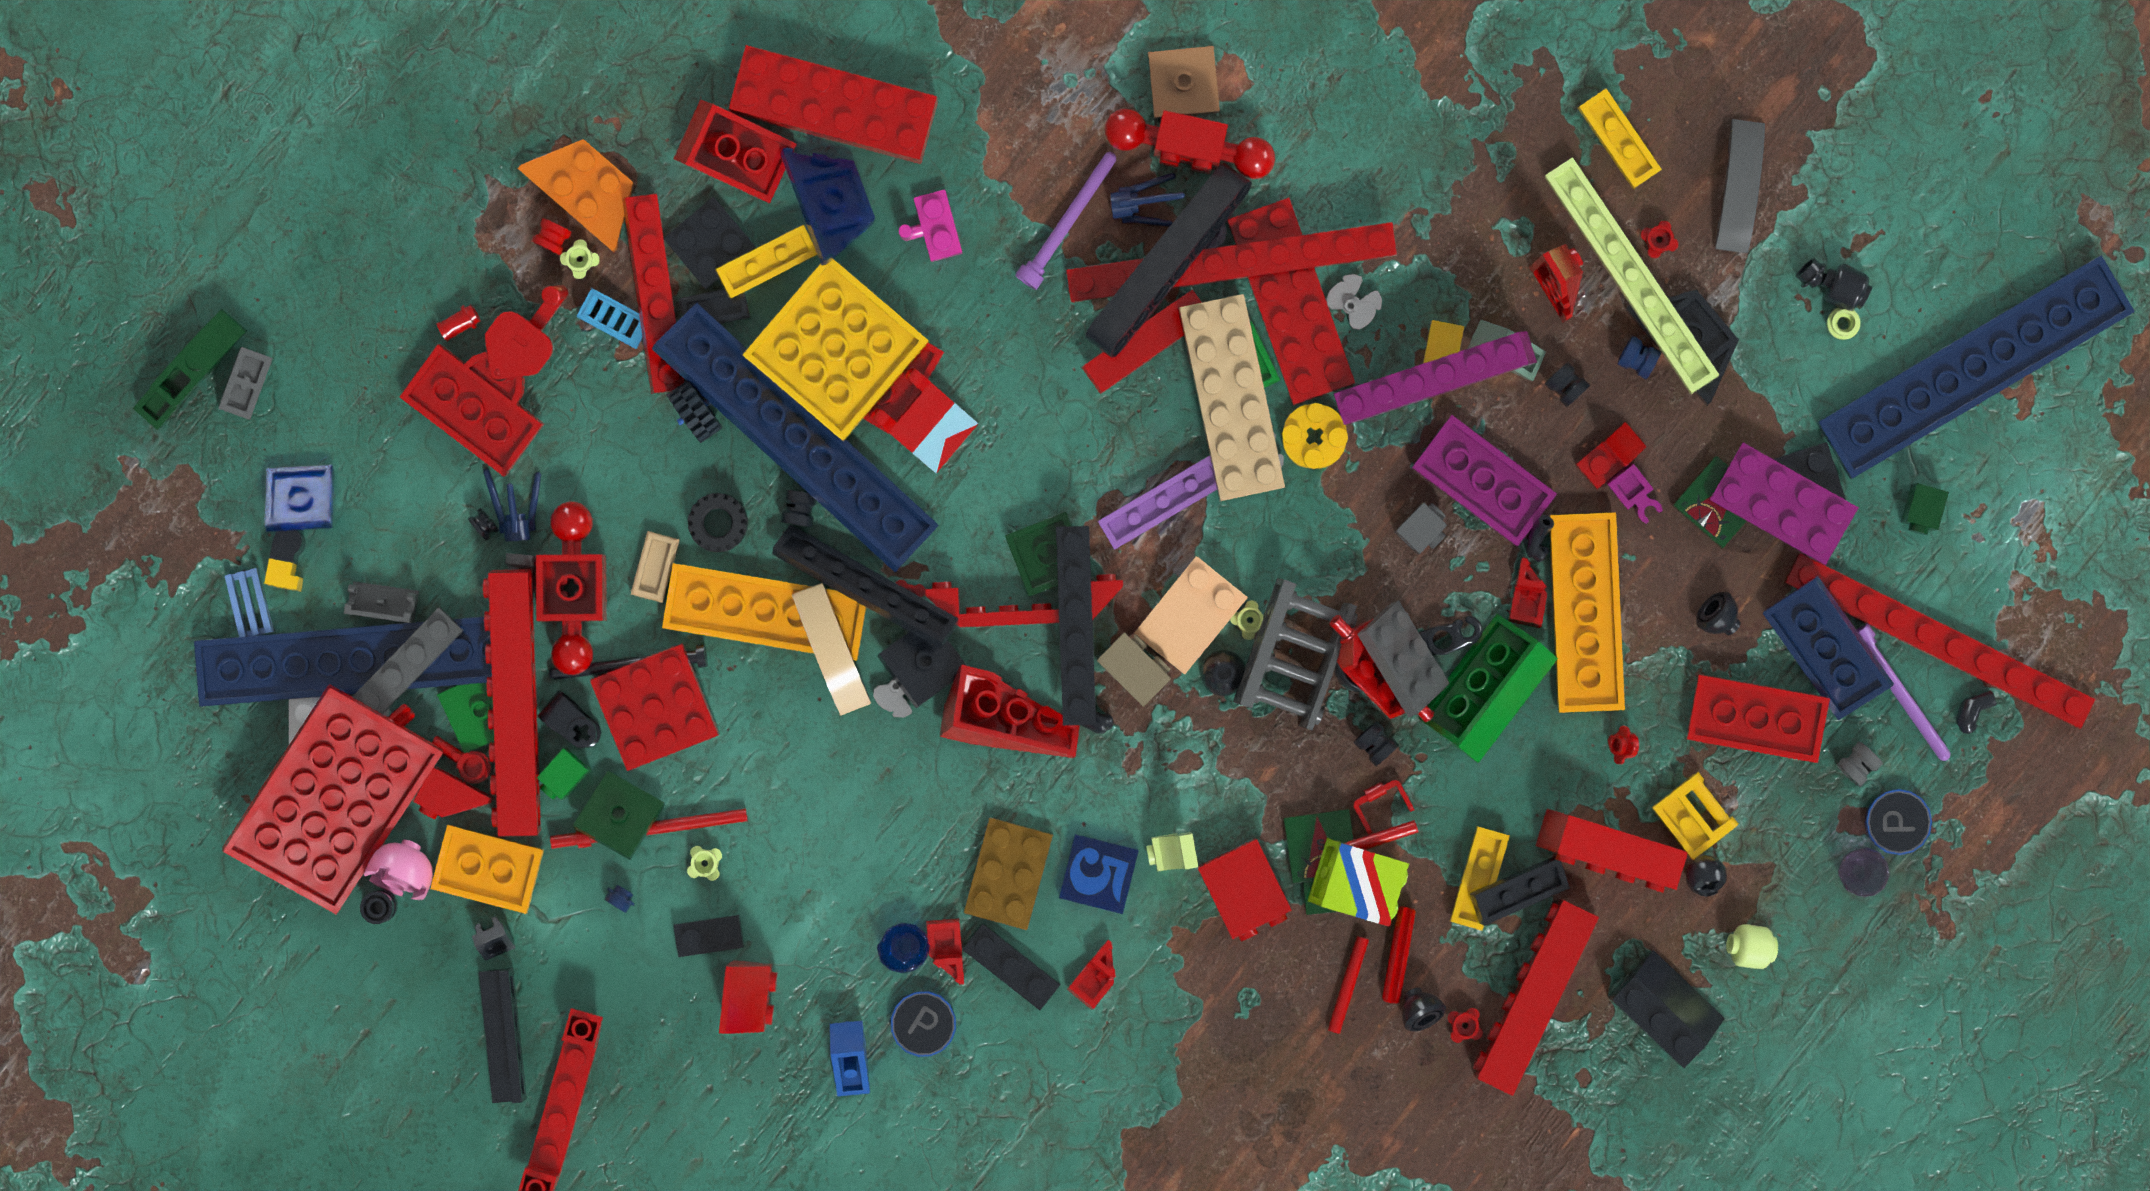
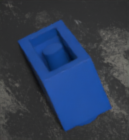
M846 1021L830 1024V1052L837 1097L869 1094L870 1083L863 1021Z

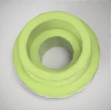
M1836 308L1828 316V331L1837 339H1850L1859 331L1860 318L1854 310L1848 311ZM1841 317L1846 318L1849 323L1848 328L1845 330L1840 329L1837 324L1838 319Z

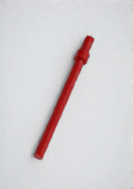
M745 808L659 820L653 823L647 835L747 822V810ZM577 830L574 833L550 836L552 849L578 845V848L592 847V843H597V841Z

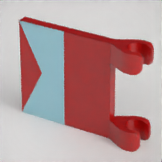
M911 367L904 376L921 391L896 421L878 407L871 413L870 417L933 472L937 473L976 428L978 423L923 374Z

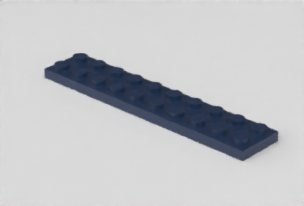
M2102 255L2098 256L1817 422V425L1849 479H1853L2135 311Z
M698 303L677 321L652 347L654 352L687 382H690L703 397L894 572L905 563L939 526L846 439L842 441L746 359L743 353L747 348Z
M484 617L453 619L464 631L408 689L487 683V677H492V665L486 664L485 648L486 644H491L490 631H485ZM424 622L194 641L199 707L321 697L329 684L346 694H355Z

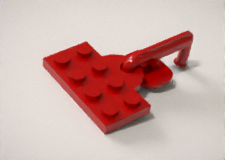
M563 285L545 287L542 291L544 302L530 321L513 311L501 313L485 333L487 352L474 355L466 363L441 344H438L400 395V398L503 477L507 476L545 424L522 407L519 402L524 394V376L539 373L552 355V341L542 330L567 298L568 289Z

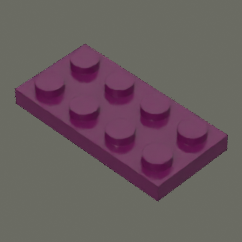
M1453 415L1448 418L1412 466L1413 470L1516 547L1557 495L1556 492Z
M1745 443L1740 445L1709 499L1824 565L1827 564L1859 508Z

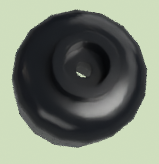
M1845 263L1839 265L1836 270L1829 268L1826 277L1821 282V286L1825 288L1824 299L1830 304L1848 311H1853L1855 308L1861 309L1872 290V286L1869 285V276Z

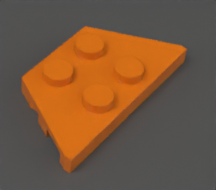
M582 139L521 164L517 168L611 251L615 252L617 250L622 224L625 221L622 199L631 197L634 183L588 142Z

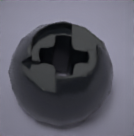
M1710 855L1695 858L1694 862L1685 871L1688 887L1700 896L1707 897L1717 894L1718 890L1727 881L1724 864L1716 857Z

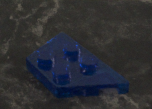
M783 148L780 155L822 266L827 265L873 225L875 221V216L859 173L852 160L842 158L831 159L826 155L817 153L807 156L793 153L792 148Z

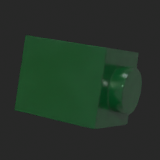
M1919 483L1911 484L1901 523L1909 524V531L1928 535L1929 530H1939L1949 492Z

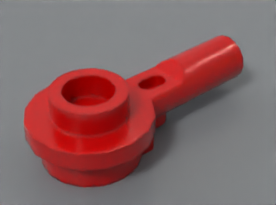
M439 736L433 739L432 743L442 748L443 755L457 763V769H459L461 777L466 782L471 784L481 783L489 777L491 762L484 753L479 751L464 753Z

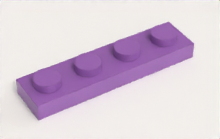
M1210 456L1099 520L1098 523L1113 549H1117L1216 491L1217 486Z

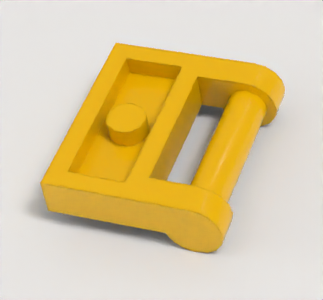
M1699 771L1651 807L1684 851L1688 852L1687 855L1691 860L1697 858L1739 824L1733 816L1729 817L1707 789L1703 783L1704 778ZM1690 791L1696 794L1719 824L1713 831L1685 796Z

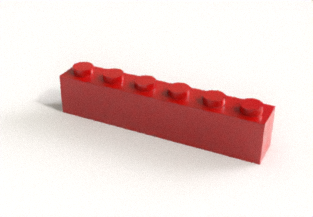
M1559 899L1557 904L1552 902L1544 918L1548 924L1543 934L1538 932L1531 944L1530 950L1534 951L1529 964L1523 962L1517 973L1516 980L1520 982L1515 993L1509 991L1502 1004L1501 1009L1505 1013L1501 1022L1495 1021L1488 1033L1487 1039L1491 1042L1486 1053L1480 1051L1474 1062L1473 1069L1477 1070L1474 1076L1478 1080L1511 1096L1514 1095L1599 919L1598 916L1562 899Z

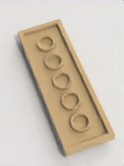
M1244 294L1179 307L1219 500L1225 501L1285 488Z

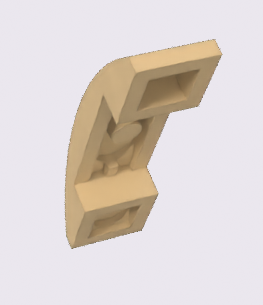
M823 582L792 594L807 637L840 716L871 704Z

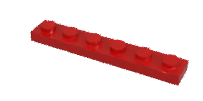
M657 194L625 197L622 201L651 394L671 392L684 383L685 380L652 350L654 344L676 323Z

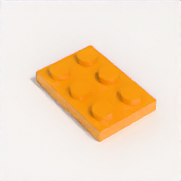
M447 825L430 889L527 914L544 849Z

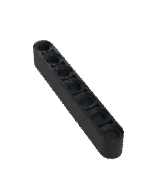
M1226 163L1221 164L1092 322L1086 332L1085 339L1111 358L1116 357L1245 199L1251 189L1252 182Z

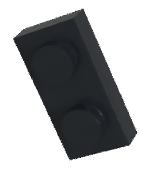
M739 914L673 925L678 957L744 947Z

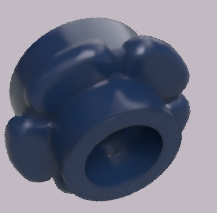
M616 885L614 890L610 887L606 889L609 892L604 900L621 911L627 913L631 905L635 906V903L631 901L633 894L621 886Z

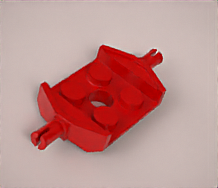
M1340 615L1334 616L1329 625L1342 637L1340 640L1342 645L1337 659L1340 668L1390 719L1404 714L1405 711L1357 635L1373 619L1351 628ZM1426 706L1417 715L1424 722H1428L1434 716V711Z

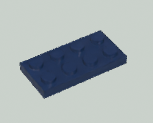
M1818 576L1763 612L1765 618L1820 696L1830 698L1828 707L1837 720L1842 719L1894 685Z

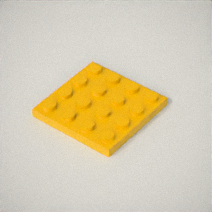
M828 255L743 353V356L844 441L926 346L929 340Z

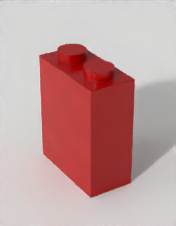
M1256 838L1197 867L1232 940L1239 937L1242 942L1258 934L1257 927L1265 923H1269L1270 927H1273L1288 919L1286 913L1292 910Z

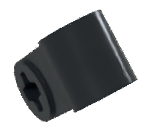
M560 690L555 693L537 715L548 727L562 735L576 747H593L601 738L602 731L599 724ZM589 726L587 733L590 735V738L580 740L581 732L578 730L579 727Z

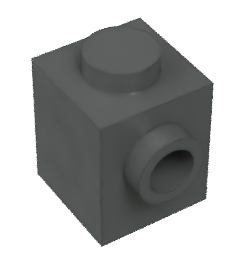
M1422 503L1394 533L1418 555L1427 546L1434 549L1444 539L1446 534L1442 531L1447 524L1442 520L1446 516L1433 503L1429 506Z

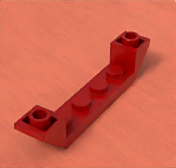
M1116 574L1096 575V581H1091L1092 621L1123 588V580H1116ZM932 582V589H925V596L937 607L959 618L958 626L960 628L1059 623V609L1052 610L1051 603L1032 604V611H1019L1018 605L999 606V612L986 613V606L966 607V614H960L959 588H952L951 582Z
M574 1008L570 1009L562 1037L564 1042L530 1160L524 1169L518 1191H555L598 1047L603 1021L602 1016Z

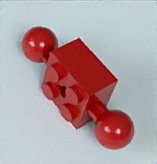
M1128 108L1116 110L1108 117L1105 123L1106 139L1114 148L1129 151L1137 148L1141 143L1155 146L1154 157L1160 158L1159 163L1167 166L1178 167L1180 162L1192 165V171L1210 174L1211 169L1216 170L1219 167L1220 161L1233 163L1237 171L1244 177L1259 179L1269 174L1275 164L1274 149L1263 138L1249 137L1239 144L1225 142L1228 124L1163 110L1160 127L1146 124L1143 117L1137 111Z
M568 501L557 506L550 519L554 535L562 541V555H536V621H562V636L552 646L551 659L554 666L560 672L567 675H577L588 669L593 660L592 645L582 636V621H607L606 555L582 554L581 541L591 532L593 525L592 515L583 504ZM570 579H574V583L579 585V591H576L574 597L570 598V593L564 591V585H569Z

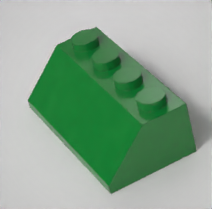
M1496 614L1482 632L1479 640L1473 644L1447 678L1449 684L1427 705L1434 711L1432 719L1428 722H1424L1420 717L1418 719L1457 749L1479 763L1558 658L1538 640L1499 614Z

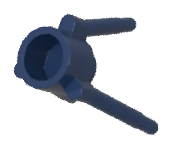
M1170 173L1133 186L1120 187L1119 192L1111 193L1113 219L1122 218L1123 224L1140 223L1170 227L1173 223L1170 220L1136 216L1133 213H1139V205L1182 199L1185 196L1184 193L1178 192L1138 197V194L1135 192L1175 179L1176 174Z
M487 468L484 469L483 473L499 522V531L504 533L505 542L531 539L530 531L536 530L535 517L541 473L536 472L534 476L527 520L525 513L517 514L513 484H507L510 515H506L505 520L490 471Z

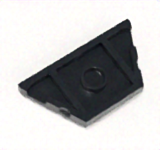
M1697 290L1684 292L1672 297L1667 296L1719 373V377L1695 392L1703 403L1708 406L1712 402L1739 339ZM1631 305L1626 308L1628 314L1660 350Z

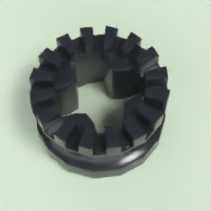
M479 508L477 516H470L468 520L487 541L490 539V533H497L499 529L492 522L493 520H489V516Z

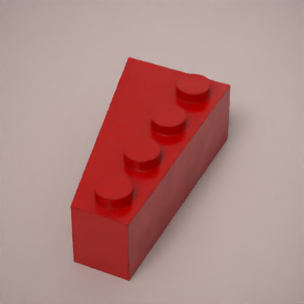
M1548 808L1535 845L1557 853L1555 860L1575 865L1576 859L1587 862L1585 869L1604 874L1607 868L1616 871L1615 878L1634 884L1635 878L1646 881L1644 887L1664 893L1665 887L1677 890L1688 852Z

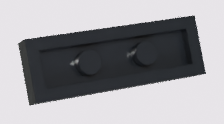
M1553 856L1469 893L1479 924L1485 926L1569 889L1562 862L1555 860L1556 856Z
M985 924L980 926L963 948L964 952L1038 1010L1044 1007L1061 985Z

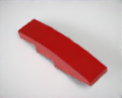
M1193 289L1147 320L1116 357L1111 358L1102 352L1081 367L1100 394L1136 371L1184 336L1178 308L1202 303Z

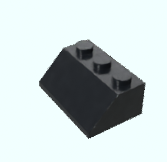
M1654 950L1608 996L1622 1012L1684 1069L1709 1043L1725 1019Z

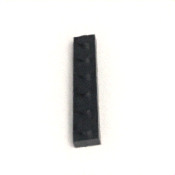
M791 524L773 547L772 555L940 649L958 626L959 618Z
M1089 526L1056 527L1063 726L1096 724Z

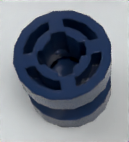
M1632 336L1619 357L1617 364L1625 369H1634L1638 376L1646 380L1654 369L1662 351L1655 347L1648 348L1642 344V340Z

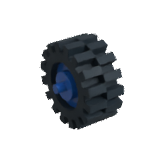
M685 381L667 394L669 401L680 416L677 419L679 425L685 422L700 443L722 429L718 419L708 407L711 403L707 399L704 400L690 382Z

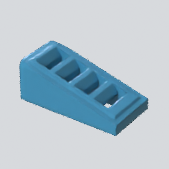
M591 288L577 314V318L637 349L643 338L639 313ZM600 300L603 304L593 319L590 317V314L597 301ZM612 306L615 310L607 325H604L601 322L609 307ZM623 312L627 316L617 332L613 328ZM633 319H636L639 323L631 338H628L625 334Z

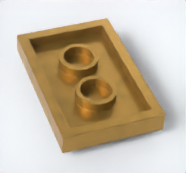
M990 817L964 913L1027 930L1053 834Z

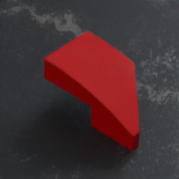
M1521 558L1508 621L1540 628L1546 605L1547 592L1545 589L1547 586L1537 577L1530 567V562L1527 558Z
M960 919L927 921L929 956L933 959V964L950 974L959 985L964 984Z
M1109 940L1103 944L1067 988L1069 992L1091 1010L1096 1007L1113 986L1114 978L1116 977L1112 958L1113 947L1112 942Z

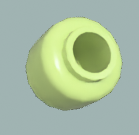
M1744 924L1738 926L1734 933L1728 936L1726 950L1731 954L1732 961L1737 966L1764 969L1775 961L1778 953V941L1767 927Z

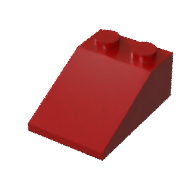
M700 99L673 159L770 203L797 144L717 105Z
M733 960L726 966L719 1033L764 1032L766 1024L772 1025L774 1005H768L770 992H776L778 972H772L773 964Z

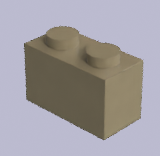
M1124 632L1096 661L1144 707L1170 681L1171 678L1167 673L1171 669L1158 656L1152 660L1143 651L1147 645L1134 632L1130 636Z

